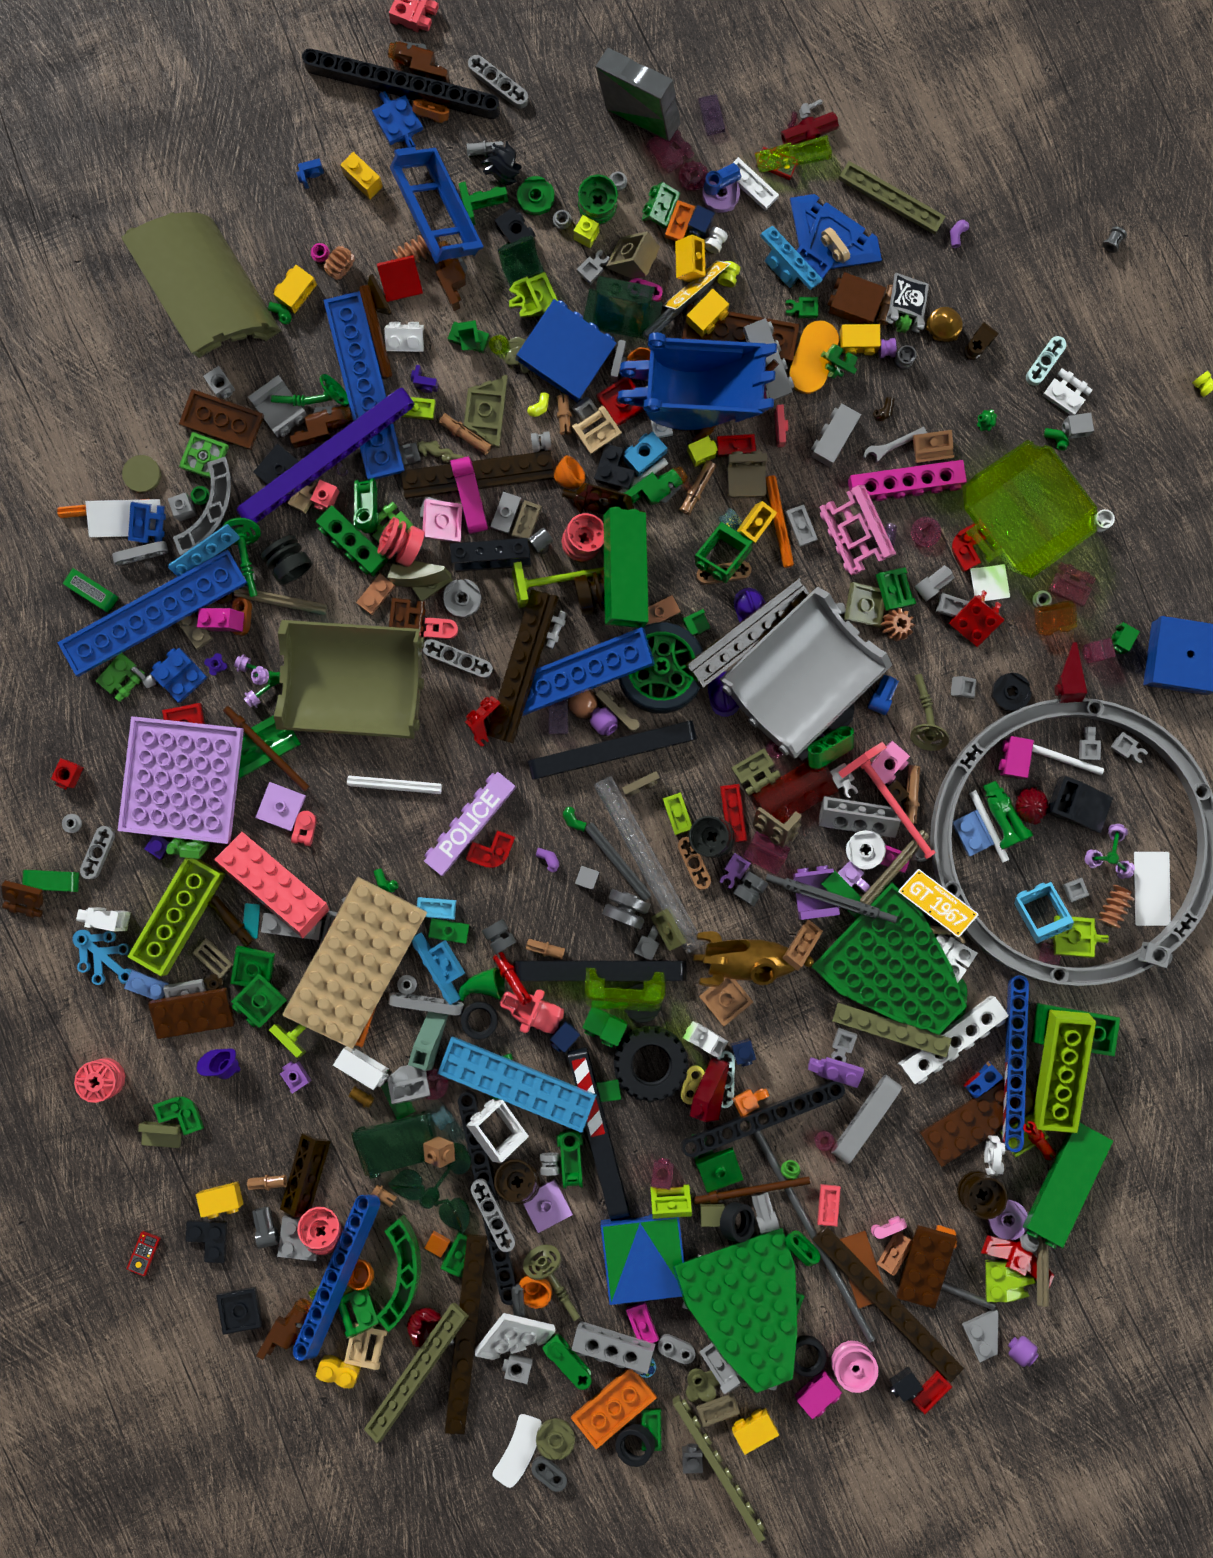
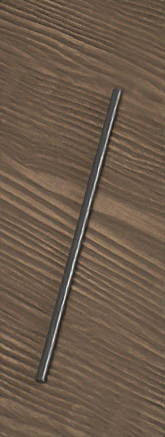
M761 1131L753 1133L779 1182L787 1180L782 1175L781 1167ZM792 1188L784 1189L810 1238L813 1239L817 1232ZM813 1241L868 1343L873 1342L875 1337L833 1261Z

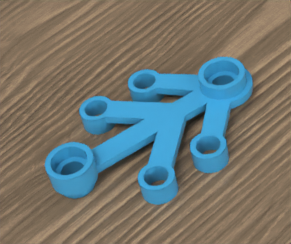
M78 930L73 935V944L79 948L80 962L77 965L78 971L84 973L90 970L91 964L88 962L89 950L93 953L94 960L93 984L101 985L105 982L102 962L118 975V979L122 984H126L127 980H124L123 974L127 973L129 976L132 969L122 968L108 954L127 955L131 950L130 945L123 943L119 946L99 948L93 942L105 941L111 943L115 941L116 934L113 931H106L103 934H91L88 930ZM108 933H110V934L112 935V939H111V940H108V939H107V934H108ZM80 936H84L85 941L83 943H81L79 940ZM122 946H126L127 951L125 953L121 951ZM83 963L87 965L85 970L81 968ZM98 975L101 977V982L99 983L96 981Z

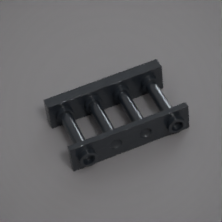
M528 538L450 544L451 563L455 564V572L512 568L513 563L521 562L522 567H531Z

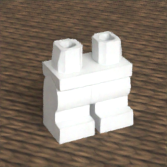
M88 907L86 910H78L76 921L85 922L84 927L99 928L114 932L127 931L131 912L106 911V908Z
M938 934L936 939L948 958L958 983L966 969L957 964V962L968 968L978 953L952 937L948 938Z

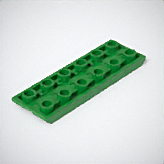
M274 715L251 728L279 756L301 745L293 730L276 729ZM244 732L238 780L273 761Z

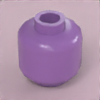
M596 708L591 713L590 724L598 734L609 736L618 728V718L609 708Z
M1021 1336L1019 1339L1014 1337L1008 1344L1010 1348L1009 1357L1021 1367L1026 1365L1030 1367L1039 1356L1037 1346L1025 1336Z

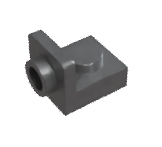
M697 1444L682 1446L683 1474L703 1473V1452Z

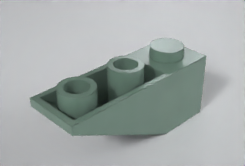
M427 1013L413 1045L408 1063L409 1066L425 1071L433 1070L448 1014Z

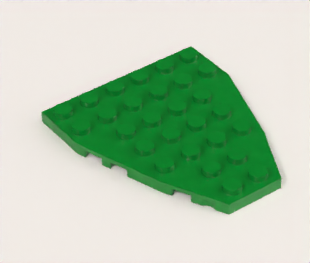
M891 883L871 906L880 908V911L898 916L896 924L879 918L873 919L860 915L811 967L841 995L857 1001L895 1021L940 1035L967 1006L952 966L921 909L898 892L899 889Z
M782 1228L673 1266L685 1306L691 1311L698 1325L703 1328L722 1359L737 1372V1375L748 1384L754 1393L793 1379L797 1341L795 1264L790 1249L786 1245V1237Z

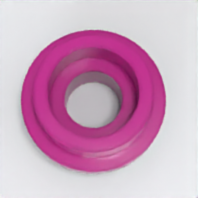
M317 243L311 248V256L316 262H325L330 255V251L325 244ZM320 251L324 252L321 256L317 255Z

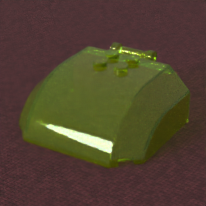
M1026 440L977 473L962 486L965 511L976 524L966 532L968 536H972L987 556L986 560L988 562L1000 556L1010 571L1026 577L1034 578L1097 532V525L1094 524L1097 506L1051 446L1044 445L1041 447L1034 445L1033 441ZM978 530L982 532V534L985 536V538L988 540L991 546L995 549L994 552L991 550L988 544L978 533Z

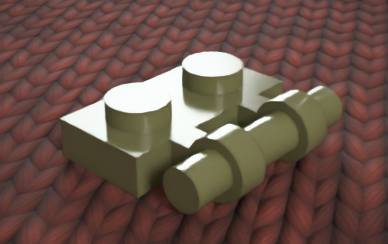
M765 748L731 767L741 785L746 782L750 783L751 786L745 789L748 796L754 792H760L761 788L775 783V780L781 777L778 770L773 773L770 772L769 768L774 766V762ZM764 773L765 778L756 782L754 777Z

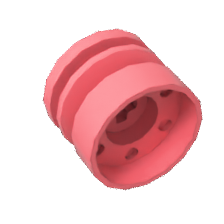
M589 513L578 514L572 518L561 540L562 548L566 555L580 562L589 561L596 556L604 544V526L601 519Z
M393 517L382 532L377 553L382 556L386 553V558L391 559L397 553L396 562L409 567L420 550L425 533L415 526H411L405 532L406 522L402 521L399 524V519Z
M101 1058L86 1063L79 1068L75 1075L74 1085L76 1092L82 1099L87 1102L97 1103L118 1094L125 1084L126 1076L119 1062L112 1058Z
M315 1207L305 1212L298 1222L297 1229L301 1242L310 1252L316 1255L332 1253L343 1231L342 1224L332 1210L325 1207ZM321 1230L325 1231L326 1234L323 1236L319 1235L318 1232Z

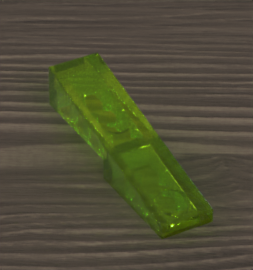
M827 135L795 145H791L790 142L754 153L759 172L832 159V150Z

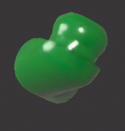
M566 807L565 811H563V818L567 826L584 832L586 822L576 819L573 807Z
M380 868L373 871L378 887L390 893L398 889L396 881L386 880L383 869Z

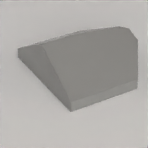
M406 1065L399 1067L393 1074L387 1077L392 1104L412 1102L431 1096L425 1070Z

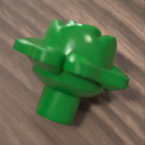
M984 410L978 416L977 426L980 427V431H990L996 425L997 414L994 413V410Z

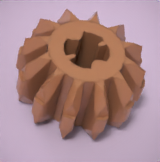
M343 246L336 247L326 259L324 271L336 280L342 279L353 266L354 255Z
M898 608L896 610L892 609L888 614L884 615L885 622H882L881 625L886 628L883 630V633L888 632L887 638H893L894 641L905 640L908 638V635L913 633L911 628L915 624L911 623L913 617H908L909 611H902V608Z

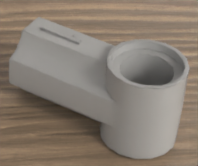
M944 565L930 577L927 576L914 588L927 602L955 577L953 572Z
M768 1192L751 1195L760 1233L763 1234L780 1229Z

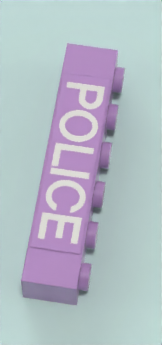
M499 772L496 774L492 773L487 778L486 782L488 784L484 789L479 788L473 796L475 797L474 801L471 804L468 802L461 810L463 814L460 818H454L449 825L451 829L447 833L443 832L437 839V846L435 848L431 847L424 855L426 857L424 862L441 876L446 874L516 789V786Z

